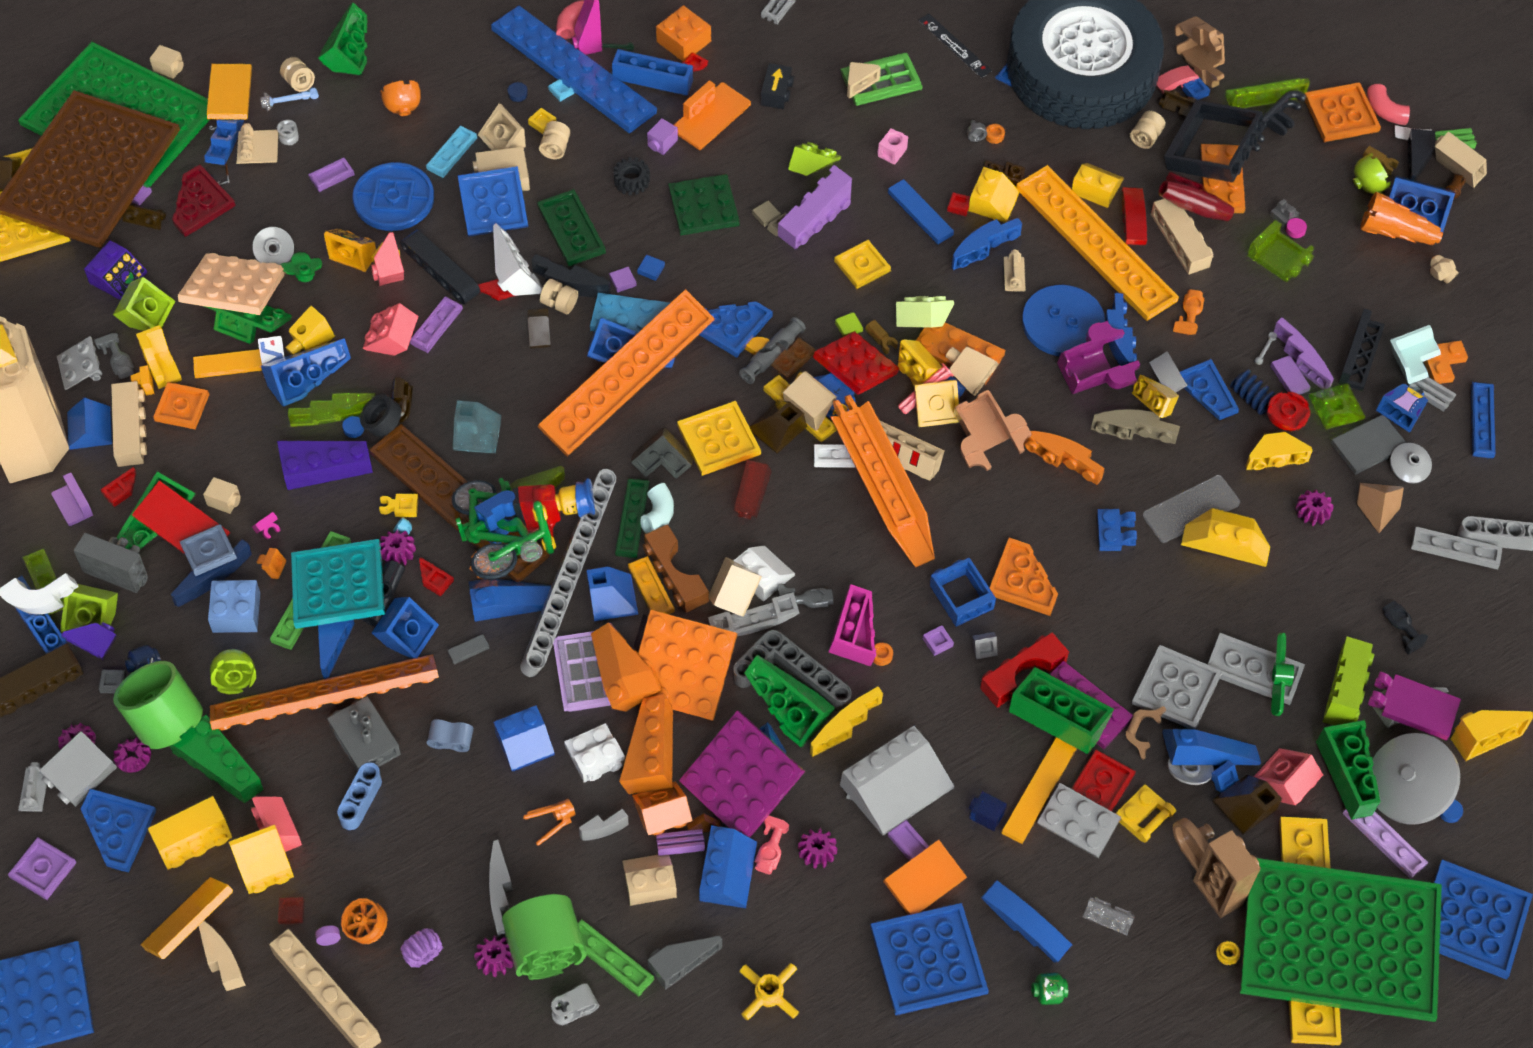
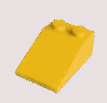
M1481 710L1474 714L1469 712L1460 718L1461 721L1455 727L1451 740L1464 760L1467 761L1522 736L1533 719V712Z
M275 825L229 842L249 894L253 892L260 893L274 884H284L294 877Z

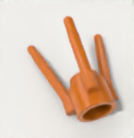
M569 799L528 811L523 816L524 819H529L552 812L557 821H562L540 838L536 845L542 844L562 827L572 823L570 818L575 816V811Z

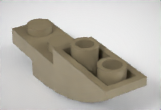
M1113 410L1095 414L1091 430L1101 434L1114 435L1120 439L1132 440L1133 435L1138 434L1145 438L1149 437L1164 443L1175 444L1180 426L1159 421L1160 417L1150 411Z

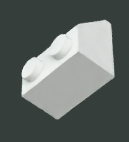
M765 546L748 548L734 560L762 576L754 594L763 602L778 590V584H785L795 576V573Z

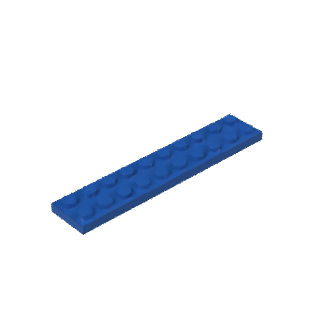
M517 6L491 24L492 31L557 80L561 79L565 86L573 88V92L628 133H631L657 114V107L619 79L613 77L611 73L577 48H574L572 44L560 35H556L553 30L522 7Z

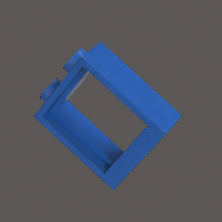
M970 558L963 561L957 560L951 566L945 569L940 568L931 575L930 587L956 627L994 609L996 598ZM966 575L980 597L956 608L942 585Z

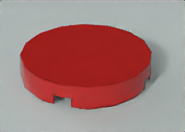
M1280 392L1271 398L1267 407V415L1276 427L1293 431L1306 425L1310 417V409L1307 400L1295 392Z

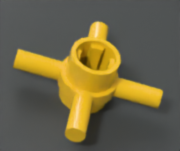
M790 963L778 976L767 974L759 977L745 964L740 969V973L756 986V999L741 1015L746 1020H749L762 1005L773 1007L777 1004L794 1019L799 1011L783 998V984L797 968ZM772 987L775 989L771 995H768L763 990L765 988L767 991H771Z

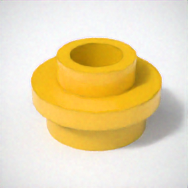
M1222 942L1217 947L1216 956L1221 963L1233 965L1240 958V949L1233 942ZM1229 951L1232 956L1227 957L1224 955V952Z

